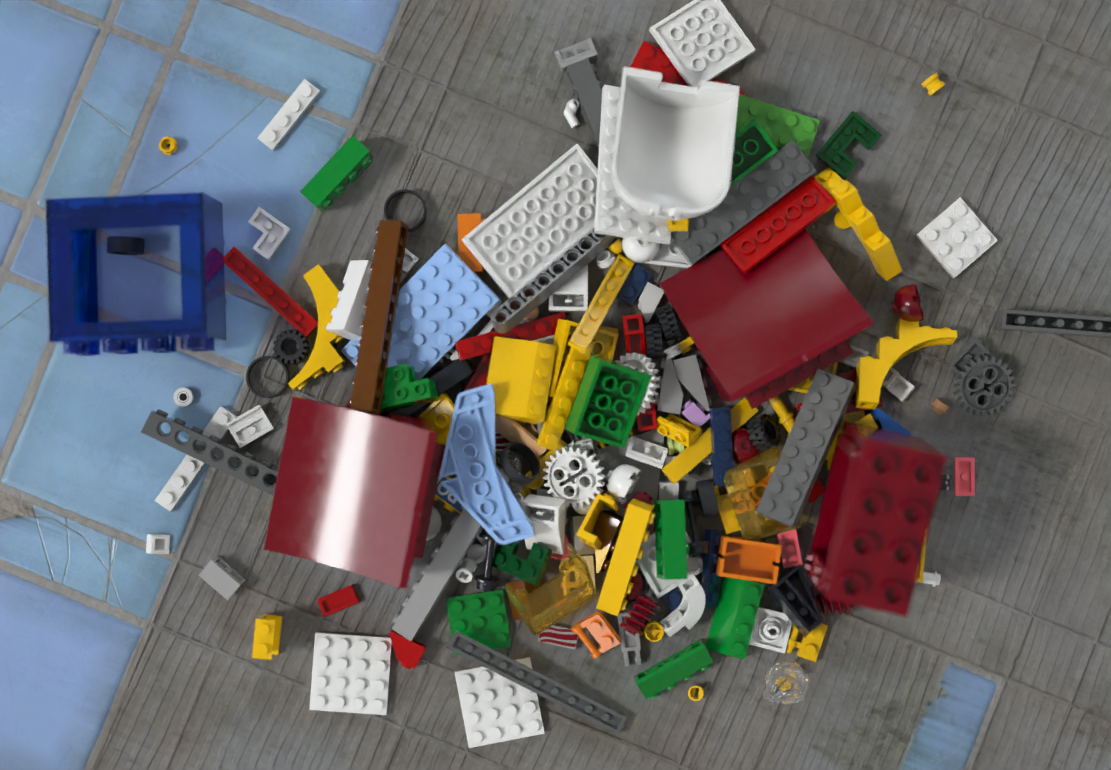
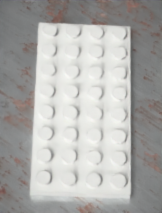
M604 85L602 87L594 233L669 244L671 242V231L668 230L669 219L652 217L635 210L620 197L615 189L611 165L621 87Z
M578 144L570 148L461 239L508 298L512 297L595 227L598 169Z

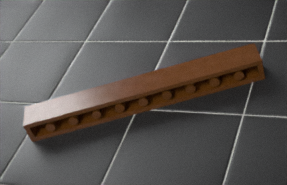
M380 220L377 227V242L373 250L374 261L371 265V280L368 284V299L365 303L366 312L365 318L362 321L363 331L362 337L359 340L360 350L359 356L356 359L357 369L353 379V394L350 398L351 409L380 415L409 228L402 221Z

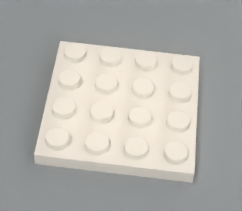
M693 0L649 29L689 87L697 88L701 80H712L753 54L756 50L721 0Z
M315 632L309 710L387 715L392 651L391 638Z
M530 657L515 659V661L532 669ZM483 666L454 672L469 748L545 734L538 695Z

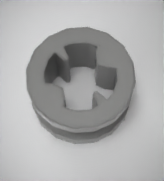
M679 343L664 350V353L668 354L667 359L683 352V350L679 349Z

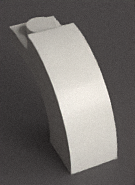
M693 573L678 584L683 593V598L678 608L660 621L669 637L684 626L690 630L698 622L704 611L705 593Z

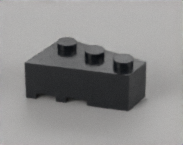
M800 564L774 584L767 593L801 634L806 637L818 628L824 620L815 598L811 594L810 586L804 577Z

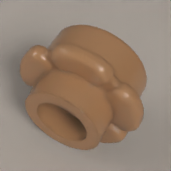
M936 398L934 402H931L933 405L932 410L939 415L948 413L949 405L942 400Z

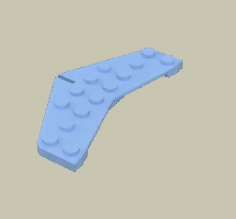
M493 384L461 392L456 399L439 478L456 474L457 477L441 481L440 483L498 543L507 544L535 536L532 524L495 465V390Z

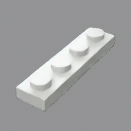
M304 79L257 139L274 151L318 96L320 90Z

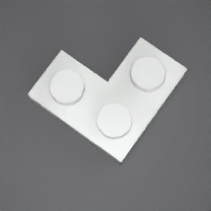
M258 207L248 222L263 232V234L252 249L270 260L291 229L261 207Z

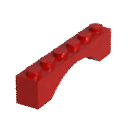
M642 314L622 316L626 353H638L647 357ZM649 402L650 409L645 408V413H639L636 416L637 431L658 429L653 402Z

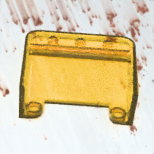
M778 447L768 449L727 470L724 475V481L742 535L747 540L754 541L793 530L789 526L756 512L771 478L768 467L776 465L779 460L780 452ZM801 517L796 529L801 527Z

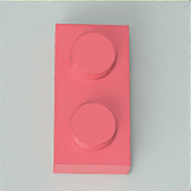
M954 457V496H975L974 457Z
M789 527L776 530L778 543L782 545L781 559L783 568L803 565L796 529Z

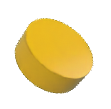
M841 211L837 212L834 216L835 226L842 230L849 228L850 224Z

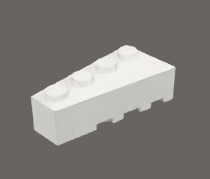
M369 260L350 261L343 280L344 288L342 291H339L337 296L339 299L336 308H333L331 313L332 321L327 324L325 330L349 340L361 339L363 331L362 321L365 318V303L368 299V284L371 280V265L373 262Z

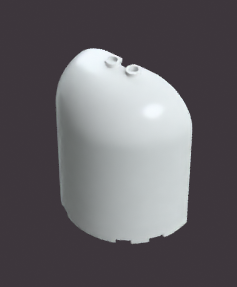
M623 67L611 165L612 180L616 191L629 206L652 217L680 220L698 217L711 211L723 200L730 185L740 86L701 80L698 87L695 88L661 82L662 73Z

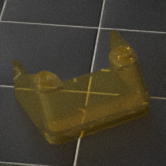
M570 543L566 545L570 556L561 561L559 566L560 574L530 594L525 589L514 592L508 584L505 585L511 603L533 635L542 633L588 602L595 595L596 590L587 563Z

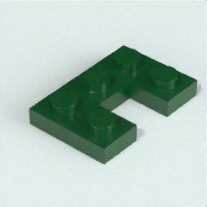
M852 111L815 156L842 179H846L857 165L856 162L843 152L847 146L855 139L869 151L882 135Z
M521 540L507 544L498 543L492 566L530 584L539 586L553 550L538 543H533L526 560L516 555Z

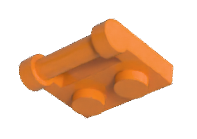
M600 610L571 627L572 632L577 634L589 649L593 659L619 645L622 640ZM586 627L600 646H595L583 628Z

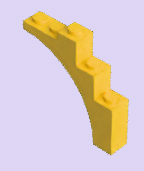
M830 167L815 176L814 178L836 201L837 208L860 239L876 272L886 281L899 274L902 268L892 243L880 231L874 215L863 205L857 189L847 180L844 181Z
M319 264L303 275L316 301L318 334L314 349L307 363L299 374L288 383L292 390L298 388L300 391L306 387L309 379L312 377L316 379L324 373V368L328 373L332 371L337 373L344 367L342 364L346 362L332 344L333 342H340L344 337L325 330L327 324L332 321L331 313L333 308H336L339 299L337 296L340 290Z
M900 318L896 324L895 339L888 336L879 339L876 345V359L871 356H865L860 358L857 363L856 408L875 409L879 403L883 380L887 372L900 359L924 347L953 345L957 339V330H951L946 327L940 329L932 328L931 326L919 327V321L908 322Z

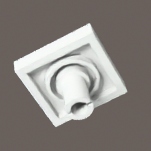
M758 607L749 645L785 653L792 626L791 620L783 612Z

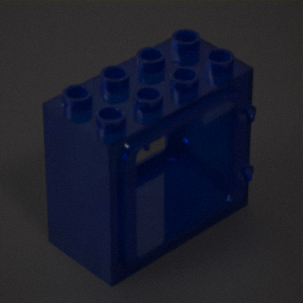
M203 192L46 199L49 342L63 344L64 354L99 356L100 346H102L104 353H115L117 355L138 354V344H141L142 351L177 352L176 343L181 342V349L205 352L215 351V341H226L225 241L223 239V209L221 202ZM179 226L182 319L99 322L97 229Z

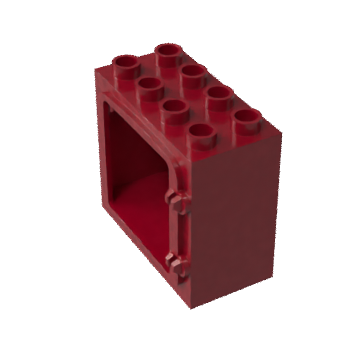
M844 421L842 432L837 437L810 553L806 556L810 563L805 562L804 565L808 570V576H811L812 581L816 583L815 588L821 590L826 599L907 617L945 466L946 455L920 437Z

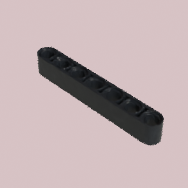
M458 359L429 379L435 381L437 396L439 397L472 375L476 370L469 359L462 361ZM428 403L389 412L412 415ZM388 412L380 413V416L387 417Z

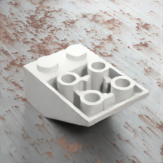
M588 264L549 297V312H586L588 308Z
M529 494L521 501V508L532 524L535 536L525 539L526 549H531L533 543H538L552 549V553L563 555L566 499Z

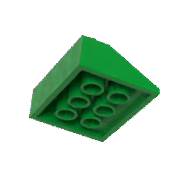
M591 355L565 428L574 435L625 448L651 375L614 361Z

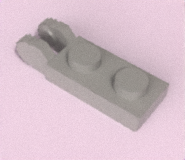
M620 612L618 615L620 638L622 639L621 650L624 656V664L629 666L630 663L628 651H635V662L637 665H641L639 634L633 636L620 627V623L627 624L624 621L625 616L631 617L628 612Z

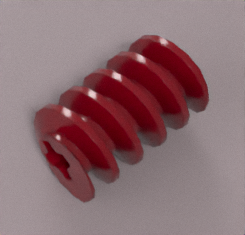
M641 593L643 597L636 598L639 604L633 603L632 607L634 610L628 611L631 617H624V621L627 624L620 623V627L633 636L643 634L640 627L647 628L644 621L651 622L648 615L656 614L652 608H660L653 599Z
M821 593L816 595L815 601L825 617H827L828 611L834 616L835 610H838L839 614L842 615L843 609L846 610L847 614H850L851 608H854V605L826 599Z

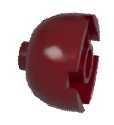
M910 284L901 287L895 294V302H891L893 313H897L899 318L908 322L924 320L917 286Z
M739 427L732 432L733 463L740 465L750 464L760 454V449H757L756 445L752 444L753 440L749 438L751 435L748 434L747 430L749 428Z

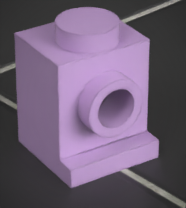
M689 399L681 407L683 409L681 414L690 423L701 427L710 418V414L705 415L704 412L706 410L698 402L694 404Z

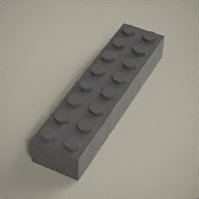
M792 140L731 186L723 200L715 208L698 217L689 218L688 231H672L671 240L692 266L815 173L816 169L794 140Z
M817 369L756 512L760 515L796 529L857 388L854 382Z

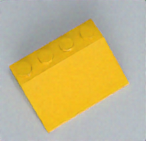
M558 319L552 343L553 346H556L548 394L550 397L554 396L571 349L568 343L579 323ZM598 329L592 340L595 344L591 355L612 361L619 334Z
M494 337L486 385L493 384L495 390V416L536 425L544 422L556 346L535 341Z

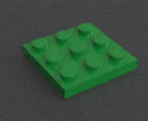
M503 589L446 598L451 637L456 630L492 649L512 646Z

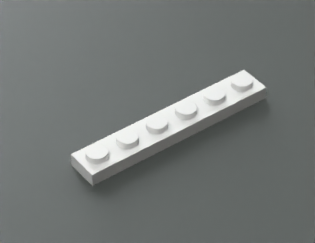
M220 406L203 430V434L208 437L214 435L222 440L229 430L226 423L237 416ZM198 440L196 442L199 450L206 449L205 441ZM186 455L155 501L170 512L173 511L205 463Z

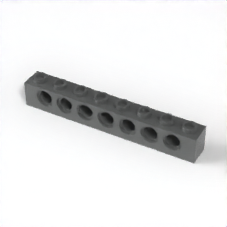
M160 409L151 411L141 433L272 496L274 495L276 482L270 484L266 481L268 474H274L277 478L278 470L273 468L274 465L265 460L260 462L255 459V455L249 452L243 454L238 451L239 448L230 443L225 445L220 442V438L214 435L208 437L203 434L204 431L195 426L190 428L185 425V421L175 417L173 420L167 417L168 413ZM162 423L170 425L171 430L169 433H164L161 430ZM181 431L186 432L189 436L186 442L179 439L178 435ZM198 440L205 441V450L197 448L196 442ZM217 448L222 449L224 452L223 458H216L214 450ZM233 457L240 458L241 466H233L231 459ZM252 465L257 466L259 474L251 475L249 467Z

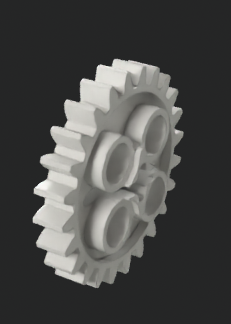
M626 353V356H620L621 361L616 360L615 362L651 375L637 413L639 415V413H645V408H651L649 402L655 403L653 396L658 395L655 389L660 387V385L656 384L660 377L655 375L659 371L653 369L656 364L651 363V358H647L646 355Z
M574 445L570 446L569 449L567 446H564L562 451L560 449L556 450V455L551 454L549 456L551 460L545 462L549 467L543 469L544 472L548 473L542 477L548 480L544 486H550L551 488L547 493L553 492V498L566 499V507H569L571 503L574 509L578 507V504L581 508L586 503L588 505L591 504L592 499L595 500L597 494L603 491L600 487L605 485L601 479L606 476L600 474L604 467H598L601 460H594L595 453L591 456L588 455L589 449L582 452V446H579L577 450ZM573 460H577L580 463V468L574 466ZM584 468L588 469V471L582 473L577 478L572 479L565 485H560L561 482L565 481L570 476L578 473L580 470ZM558 469L564 472V477L559 476ZM584 476L590 479V484L584 482ZM568 486H572L574 488V494L569 492Z

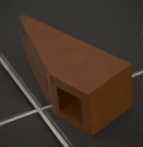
M608 509L600 511L593 528L594 535L602 542L601 548L599 550L595 549L597 573L608 570L624 517Z

